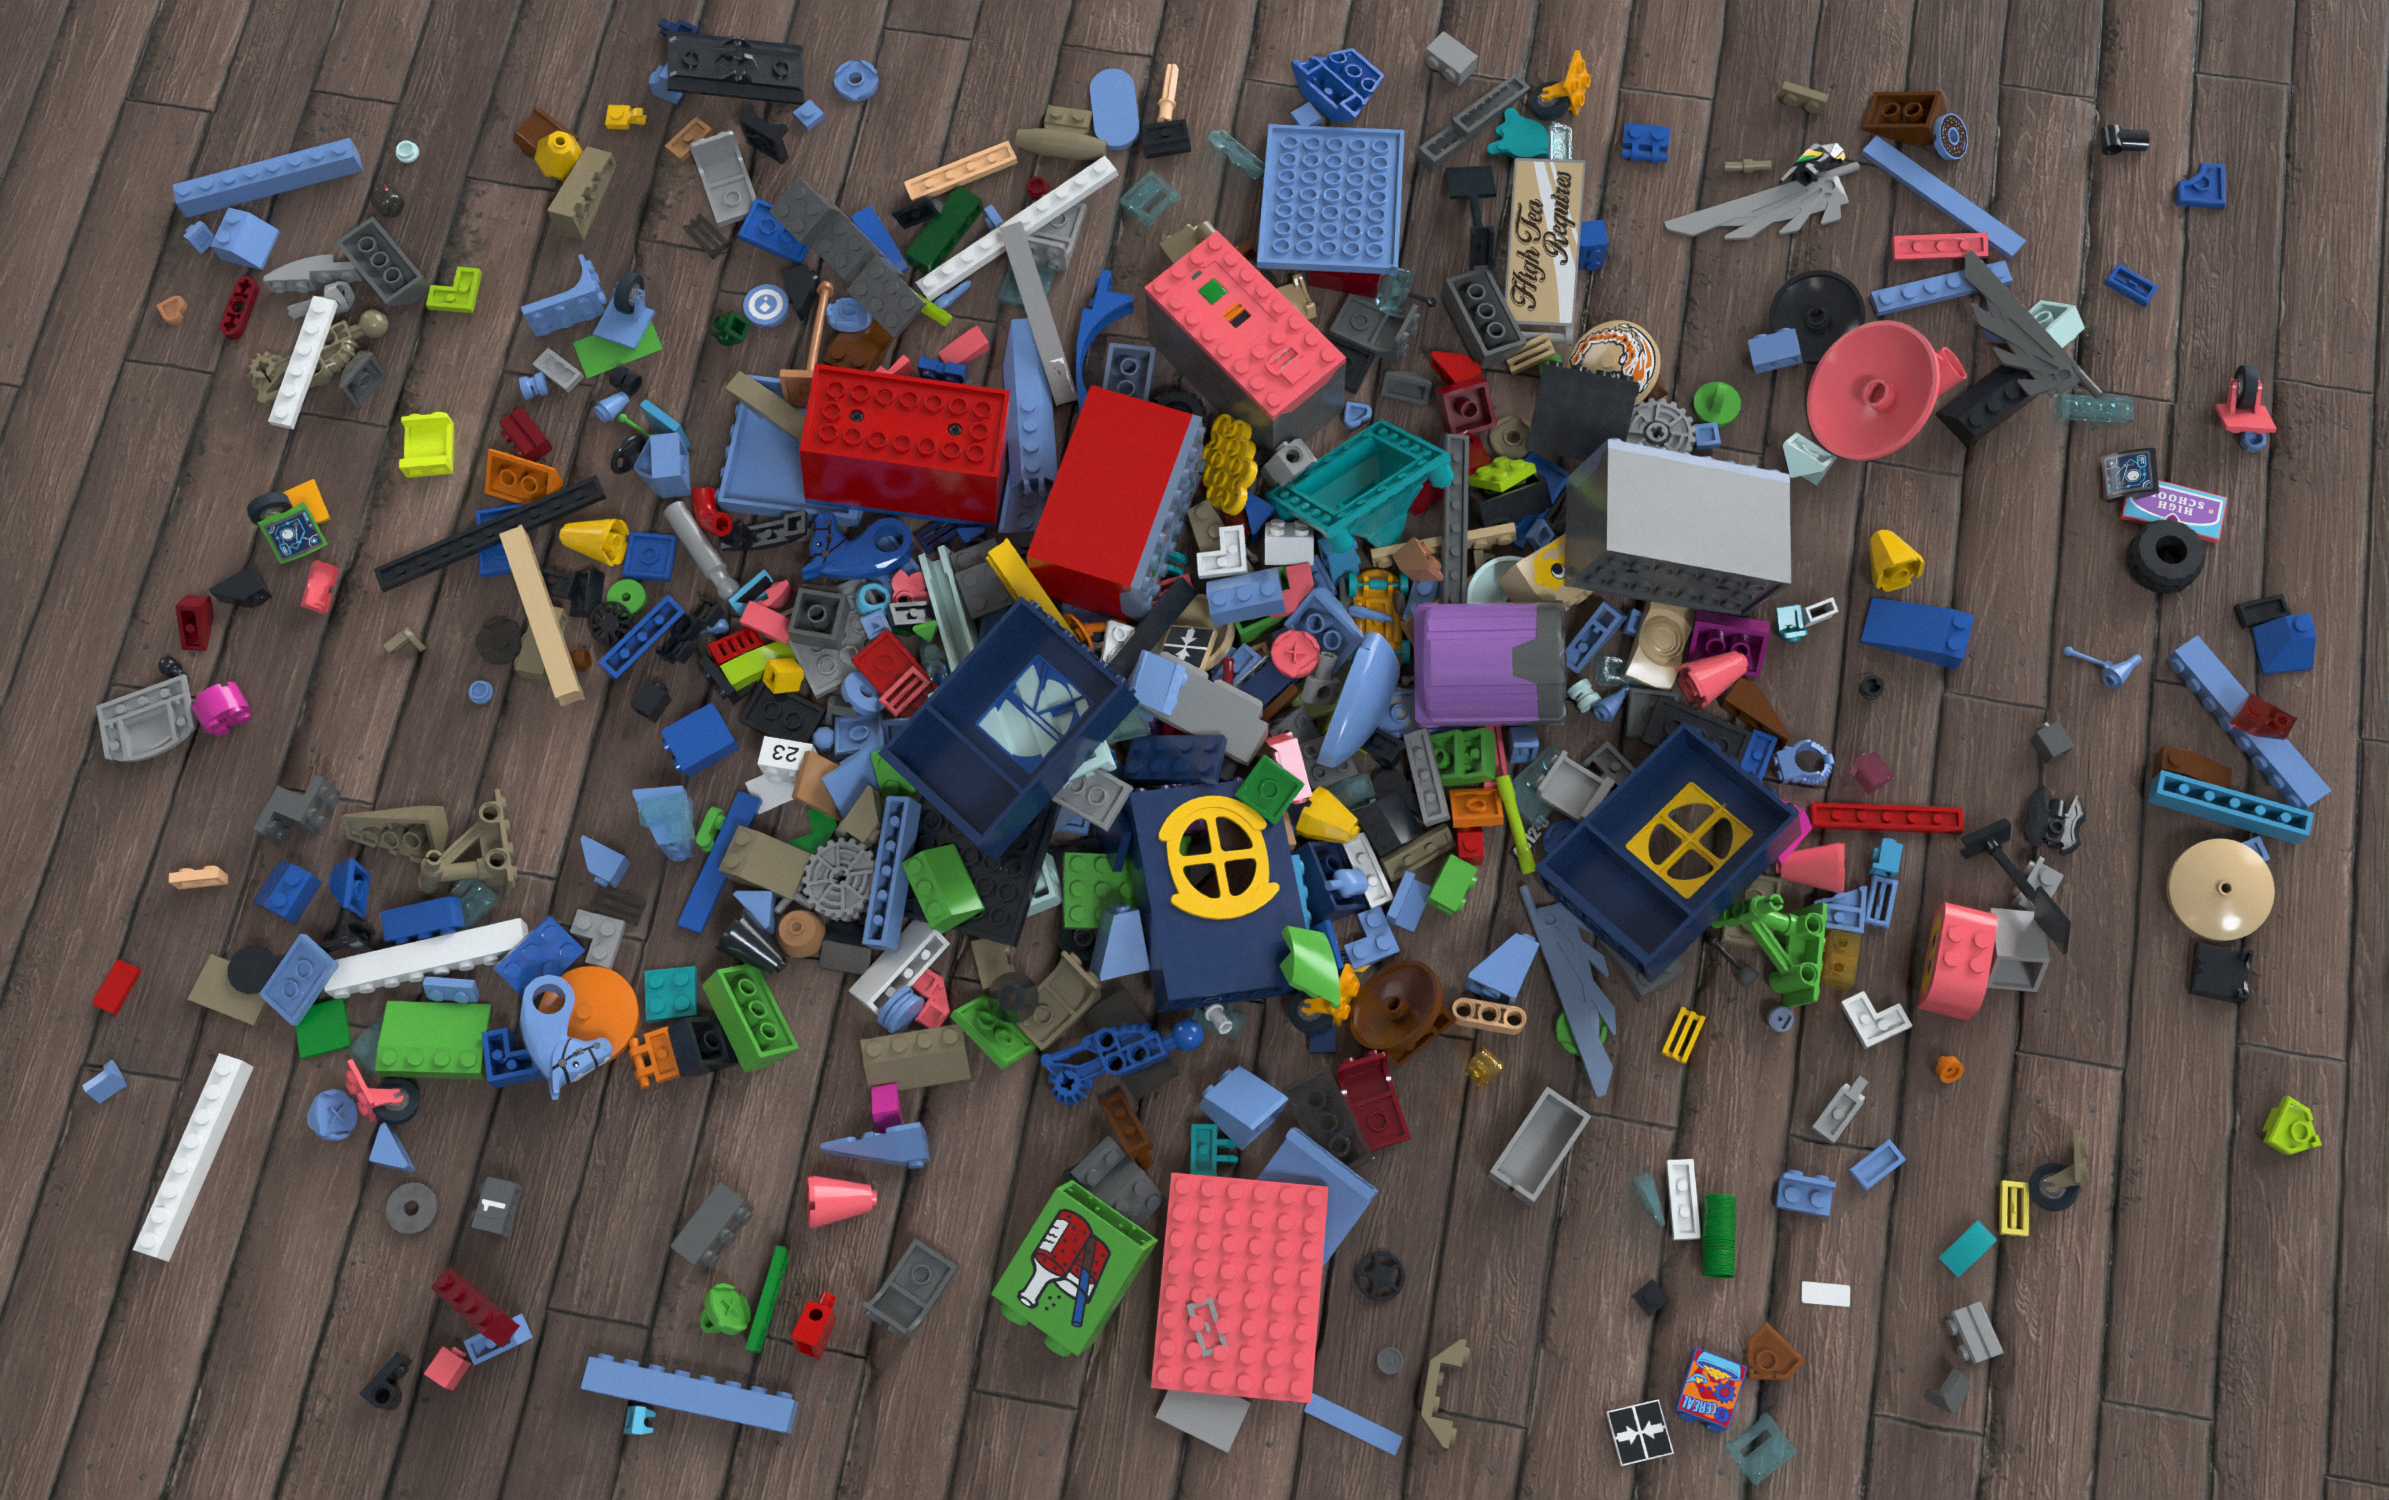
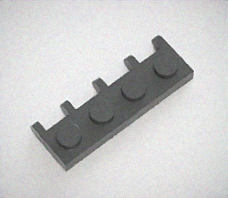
M1608 741L1582 763L1584 768H1587L1592 763L1603 774L1600 778L1605 780L1608 776L1615 780L1614 786L1616 788L1635 770ZM1676 809L1672 810L1668 814L1669 818H1672L1674 815H1676ZM1663 824L1656 825L1651 836L1654 833H1656L1663 826Z

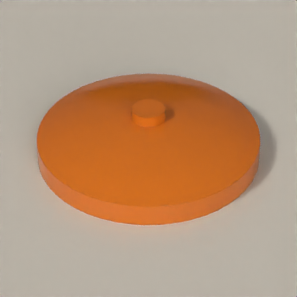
M579 967L561 975L560 977L571 985L575 996L567 1036L582 1041H591L596 1038L608 1039L613 1047L612 1056L609 1060L612 1061L628 1048V1041L635 1037L639 1027L640 1005L635 991L621 975L604 967ZM545 992L538 1011L545 1014H554L560 1011L564 1004L561 997L556 993Z

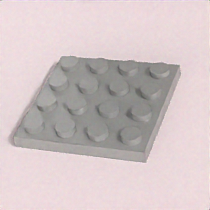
M865 579L849 580L826 591L846 595L851 606L840 651L792 643L791 638L788 641L799 665L804 670V675L816 699L841 688L842 682L850 673L860 672L851 662V659L872 642L869 641L859 620L863 616L858 613L855 606V596L858 590L867 584ZM871 590L867 591L864 596L865 601L870 605H878ZM794 607L780 614L791 619Z

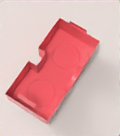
M319 560L312 562L300 606L320 614L327 613L332 597L328 590L335 586L339 568Z

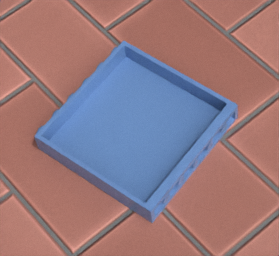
M747 375L784 400L779 378ZM741 402L740 404L737 403L735 408L736 422L735 425L731 426L730 430L732 440L730 446L726 447L725 452L726 466L722 467L720 474L722 483L721 487L717 488L715 496L721 510L784 518L785 514L807 511L809 522H814L820 513L827 512L836 516L837 523L840 526L860 528L864 511L805 503L799 451L800 444L786 432H780L766 419L759 418ZM807 408L797 409L806 416Z

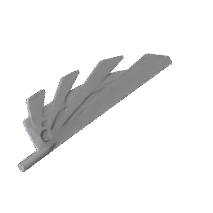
M1858 162L1850 163L1818 174V181L1812 182L1806 187L1796 180L1665 221L1664 227L1669 232L1695 237L1719 226H1742L1725 235L1724 240H1750L1772 223L1788 219L1792 220L1779 231L1778 235L1796 233L1811 214L1824 210L1825 212L1820 223L1821 226L1837 222L1841 219L1840 205L1849 203L1839 177L1859 171L1860 166Z

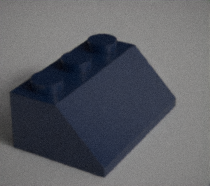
M1327 841L1307 842L1292 852L1291 855L1299 854L1300 860L1304 864V875H1302L1303 885L1307 887L1308 891L1306 902L1315 923H1321L1328 919L1333 922L1368 908L1363 894L1343 898L1338 890L1327 891L1325 889V882L1334 880L1333 874L1335 871L1352 869L1341 843Z

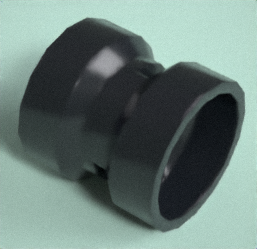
M618 365L612 371L609 383L616 388H622L625 394L633 396L641 387L642 377L635 372L630 373L627 367Z

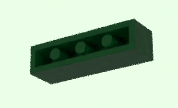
M958 186L954 192H951L946 199V203L943 205L941 215L934 217L928 225H925L921 229L916 241L908 246L906 250L908 264L925 275L938 268L984 211L981 198L961 186Z

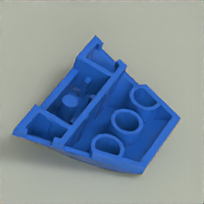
M1354 48L1331 52L1327 57L1322 58L1313 56L1304 62H1299L1298 60L1291 61V67L1301 95L1332 122L1355 120L1385 76Z

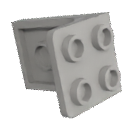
M733 131L720 132L715 136L699 139L691 143L690 149L718 227L720 228L746 219L756 195Z
M1078 202L1029 236L1026 235L1036 266H1045L1054 271L1068 270L1087 210L1086 204Z

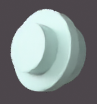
M402 141L396 147V156L403 163L413 162L419 155L418 147L410 141Z

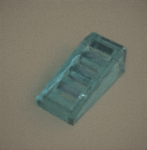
M1603 656L1596 663V684L1648 687L1623 675L1628 662L1626 659ZM1616 668H1619V676H1616Z

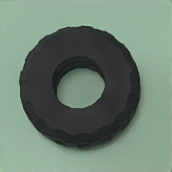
M2170 519L2156 520L2146 524L2132 538L2126 552V563L2130 574L2141 586L2156 593L2172 594L2184 590L2200 575L2206 560L2205 546L2198 534L2186 524ZM2156 549H2163L2171 553L2176 560V564L2163 562L2156 554Z

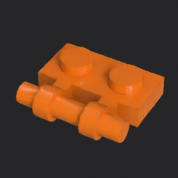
M668 1026L644 1034L646 1044L640 1045L638 1038L628 1041L630 1046L628 1053L630 1059H633L636 1069L634 1072L635 1079L639 1081L641 1089L651 1087L649 1077L655 1075L658 1084L680 1077L667 1031L669 1029ZM649 1054L652 1065L646 1067L643 1056Z

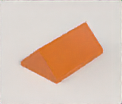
M494 449L488 450L485 494L526 505L561 490L564 484L555 468Z

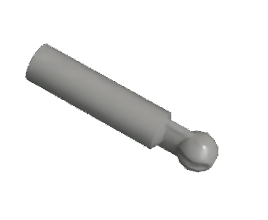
M677 501L672 503L665 509L663 515L705 577L712 580L717 588L718 596L724 601H728L741 589L739 583L731 578L726 570L727 565L684 502Z

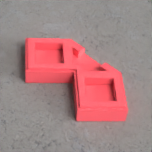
M1310 563L1285 567L1289 589L1282 590L1286 612L1270 615L1271 619L1292 615L1314 589Z
M927 969L910 988L928 999L915 1018V1022L926 1029L942 1027L951 1013L944 979Z

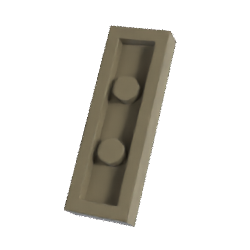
M1443 823L1382 857L1380 861L1387 878L1394 882L1403 877L1406 870L1412 872L1456 847L1448 826Z

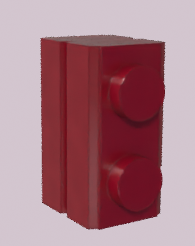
M519 407L510 416H506L499 421V425L503 430L500 432V435L507 444L512 442L516 446L513 448V451L518 457L536 462L541 456H545L552 451L553 447L522 407Z

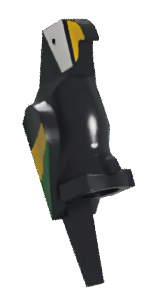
M1813 143L1778 183L1782 184L1790 175L1796 174V179L1806 187L1812 182H1817L1819 179L1818 174L1825 171L1830 163L1839 162L1841 164L1845 159V153L1837 143L1827 145Z

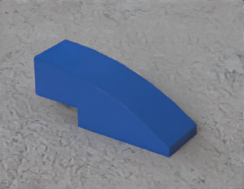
M871 206L851 216L852 222L903 273L909 270L897 246Z

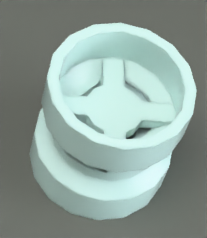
M1587 678L1577 682L1567 691L1570 698L1576 700L1577 707L1581 713L1592 709L1593 704L1601 700L1599 694L1591 689L1592 685Z

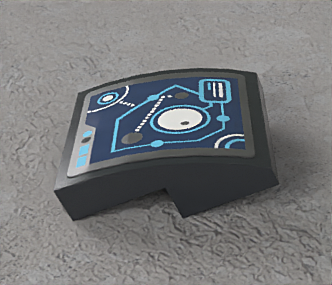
M2155 448L2133 449L2101 457L2104 500L2106 502L2113 503L2130 497L2138 500L2159 493Z

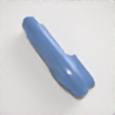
M967 280L961 283L949 294L944 293L934 304L942 309L947 308L971 286V281Z
M1349 606L1348 613L1353 618L1361 620L1367 618L1382 623L1394 621L1392 616L1368 609L1367 607Z

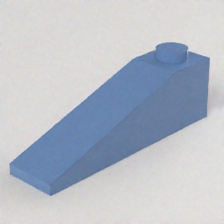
M920 1122L888 1127L885 1134L867 1132L861 1136L860 1140H856L855 1137H846L820 1144L821 1150L825 1154L908 1166L909 1169L924 1167V1163L930 1162L927 1133Z

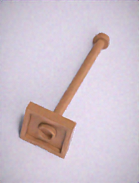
M822 281L817 286V293L820 296L806 370H780L779 378L784 401L796 409H803L808 406L828 299L834 294L833 285L828 281Z

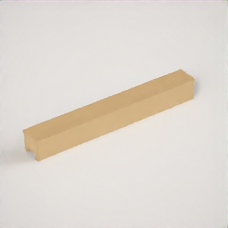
M519 525L517 528L500 533L499 535L556 700H559L561 707L578 700H584L582 688L526 530L522 525Z

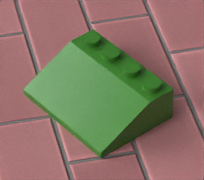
M387 1001L378 1042L375 1071L380 1077L485 1080L486 1066L482 1032L490 1030L492 1005Z

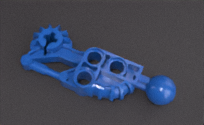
M1189 1018L1176 1023L1172 1033L1164 1037L1157 1030H1153L1149 1023L1140 1024L1139 1021H1134L1133 1024L1125 1022L1122 1023L1121 1027L1115 1025L1110 1028H1102L1096 1033L1084 1037L1082 1042L1075 1046L1064 1048L1052 1054H1044L1041 1057V1064L1051 1072L1048 1082L1055 1085L1049 1092L1052 1095L1057 1094L1056 1102L1060 1103L1064 1100L1065 1106L1070 1107L1072 1101L1075 1105H1080V1096L1088 1099L1089 1096L1085 1093V1089H1093L1094 1078L1107 1073L1115 1077H1125L1170 1058L1169 1051L1175 1048L1183 1051L1195 1050L1203 1042L1204 1031L1199 1022ZM1112 1034L1114 1039L1112 1045L1105 1047L1103 1043L1104 1038ZM1144 1048L1146 1050V1057L1142 1061H1137L1136 1052ZM1085 1049L1099 1055L1098 1058L1080 1066L1057 1063ZM1121 1058L1123 1063L1121 1069L1114 1071L1112 1068L1114 1060ZM1069 1079L1075 1081V1083L1071 1085L1072 1089H1068L1066 1087L1070 1084Z

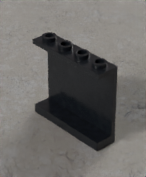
M1549 360V364H1543L1525 449L1585 461L1607 439L1618 438L1622 442H1626L1639 386L1638 382H1633V376L1620 374L1618 379L1610 377L1611 372L1597 369L1596 374L1586 372L1587 367L1573 365L1572 369L1563 368V362Z

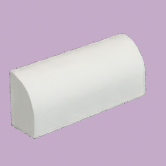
M913 920L900 934L898 951H884L848 991L866 1008L878 1016L888 999L899 989L906 986L911 987L950 943L940 932L930 928L928 923Z

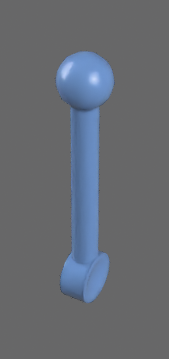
M2070 646L2063 649L2064 655H2073L2102 666L2103 669L2114 665L2111 661L2103 662L2076 652Z

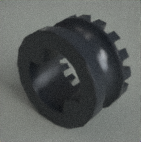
M1875 675L1867 676L1860 685L1861 695L1864 698H1868V700L1877 699L1884 690L1883 680ZM1874 683L1878 691L1870 692V688L1866 684Z

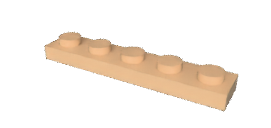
M1006 141L905 181L904 186L913 203L927 196H937L1018 162L1009 141Z

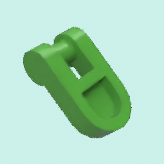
M714 806L708 811L696 836L697 844L705 853L711 852L718 830H721L726 819L724 811Z

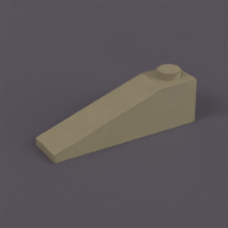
M414 806L344 814L342 816L347 839L373 848L379 846L388 849L390 854L408 856L410 861L421 863L430 850H438L441 854L444 853L449 830L444 806Z

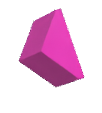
M897 1083L871 1087L872 1115L877 1133L885 1134L888 1127L904 1125Z

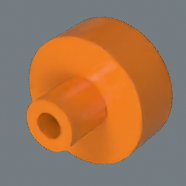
M1941 1056L1937 1060L1938 1064L1935 1068V1073L1942 1082L1952 1083L1962 1076L1964 1066L1956 1057Z

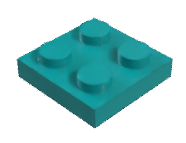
M695 966L644 971L645 1014L647 1022L698 1017L697 968Z

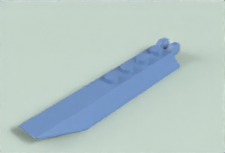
M1013 319L1010 324L1003 363L1004 389L1010 390L1008 425L1011 488L1021 482L1024 484L1025 498H1029L1031 495L1030 484L1039 483L1038 493L1042 497L1045 496L1046 480L1054 483L1058 473L1052 391L1029 319Z

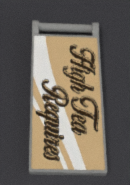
M1516 158L1514 161L1505 301L1517 324L1566 327V333L1521 331L1526 341L1547 333L1551 342L1573 345L1586 165L1584 160Z

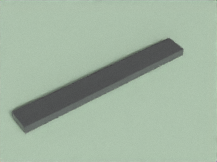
M1445 434L1443 450L1447 451L1451 458L1449 464L1454 473V479L1448 487L1443 488L1441 573L1444 579L1441 581V604L1466 603L1469 436Z

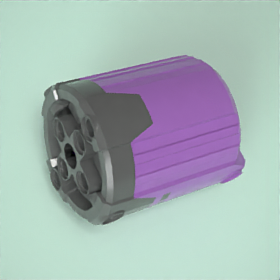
M1563 600L1416 604L1414 610L1415 721L1418 723V728L1516 725L1565 726L1567 719V709L1564 703L1567 686V647L1565 645V627H1563L1565 620Z

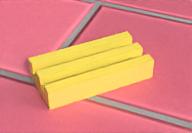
M2004 1180L2000 1182L1999 1235L2029 1236V1183ZM2008 1187H2010V1228H2007ZM2017 1188H2021V1230L2017 1229Z

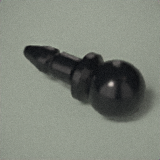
M166 656L160 659L158 669L162 674L170 678L185 674L189 682L188 674L182 670V665L175 658Z

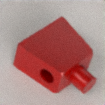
M822 1292L817 1303L813 1301L807 1302L791 1336L797 1352L821 1360L836 1322V1316L832 1309L836 1300L834 1295Z

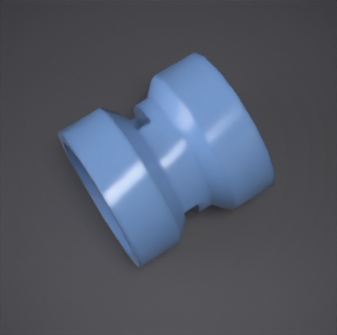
M543 372L536 373L530 378L527 376L519 378L520 388L525 400L533 399L535 395L544 396L549 394L548 384Z

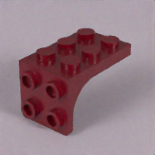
M1378 1050L1370 1051L1365 1054V1058L1355 1060L1354 1057L1344 1059L1336 1067V1080L1361 1155L1411 1140L1389 1072L1387 1053H1380Z

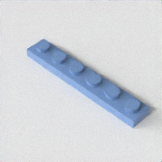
M2005 261L1987 265L2005 286L2011 285L2013 280ZM1965 270L1873 291L1870 293L1869 298L1876 316H1881L1979 292L1965 280Z

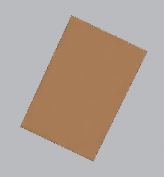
M805 751L791 798L841 821L843 818L820 779L838 768L839 765L812 751Z

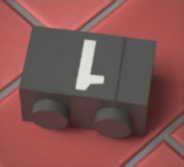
M487 1176L485 1183L483 1182L479 1189L478 1196L480 1199L478 1206L474 1208L471 1214V1228L480 1232L508 1238L523 1187L514 1182Z

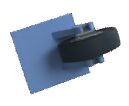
M626 272L617 282V287L613 290L614 296L609 302L593 335L636 350L655 311L646 308L643 277L634 272Z

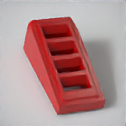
M745 628L708 644L707 648L717 666H721L736 657L764 646V642L756 630ZM719 648H723L726 656H723Z

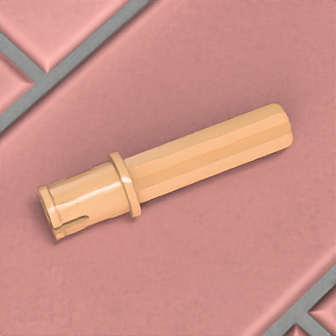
M1168 64L1165 69L1162 95L1158 101L1160 108L1157 123L1172 121V112L1176 107L1174 98L1179 71L1176 64Z

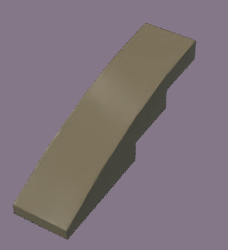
M739 371L725 387V390L759 418L766 419L780 432H786L801 445L806 416L775 393Z

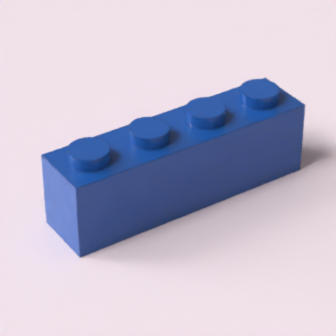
M666 595L598 662L597 666L612 681L616 682L682 618L685 610L669 595Z

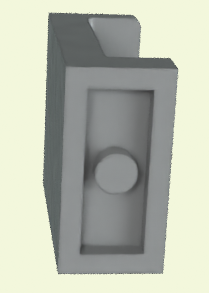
M1563 750L1560 756L1555 754L1548 765L1551 770L1547 776L1542 774L1535 784V787L1538 788L1535 797L1580 824L1609 795L1615 780L1608 776L1603 780L1567 757L1568 752Z

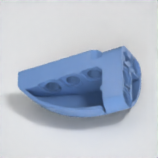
M1368 632L1363 637L1316 762L1318 764L1332 768L1351 757L1373 734L1389 708L1399 682L1400 667L1395 652L1379 633Z

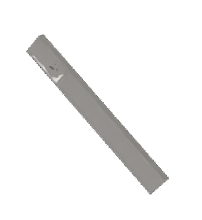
M1022 221L1001 227L999 229L1056 407L1077 401V392Z

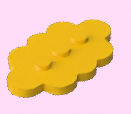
M1222 414L1214 421L1211 428V441L1204 447L1203 459H1206V465L1202 481L1208 487L1206 500L1208 499L1212 507L1222 508V511L1229 515H1237L1243 510L1248 496L1247 488L1251 486L1257 475V464L1253 460L1256 446L1250 440L1252 428L1249 423L1243 420H1236L1231 415Z

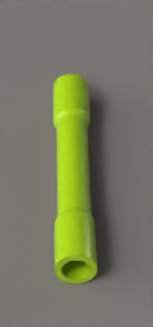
M1504 775L1495 778L1517 849V857L1522 875L1536 872L1532 851L1529 848L1517 807L1510 775Z

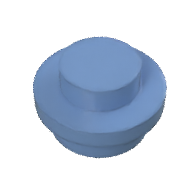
M486 681L472 683L468 692L469 698L476 704L489 702L494 693L493 687Z

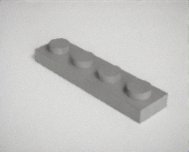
M1423 728L1403 735L1424 824L1428 827L1449 820L1450 815L1429 730Z

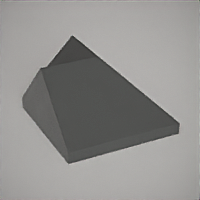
M359 351L345 366L339 388L354 408L358 410L388 375L373 353L370 351Z

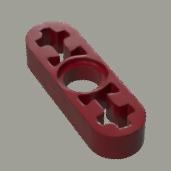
M249 276L241 277L236 281L220 323L221 332L230 340L239 339L244 334L259 294V286ZM238 304H245L243 311L234 312V308Z

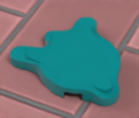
M1514 108L1505 110V122L1495 129L1496 136L1500 137L1501 140L1490 143L1487 147V154L1490 157L1506 155L1514 160L1516 158H1535L1537 156L1538 158L1549 157L1554 153L1555 149L1544 126L1533 119L1520 116Z

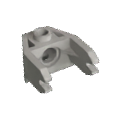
M1301 438L1295 439L1290 443L1285 441L1275 449L1277 453L1263 466L1260 473L1262 478L1268 481L1269 487L1275 488L1280 484L1283 488L1315 464L1317 459ZM1286 455H1294L1297 459V462H1289L1286 459Z

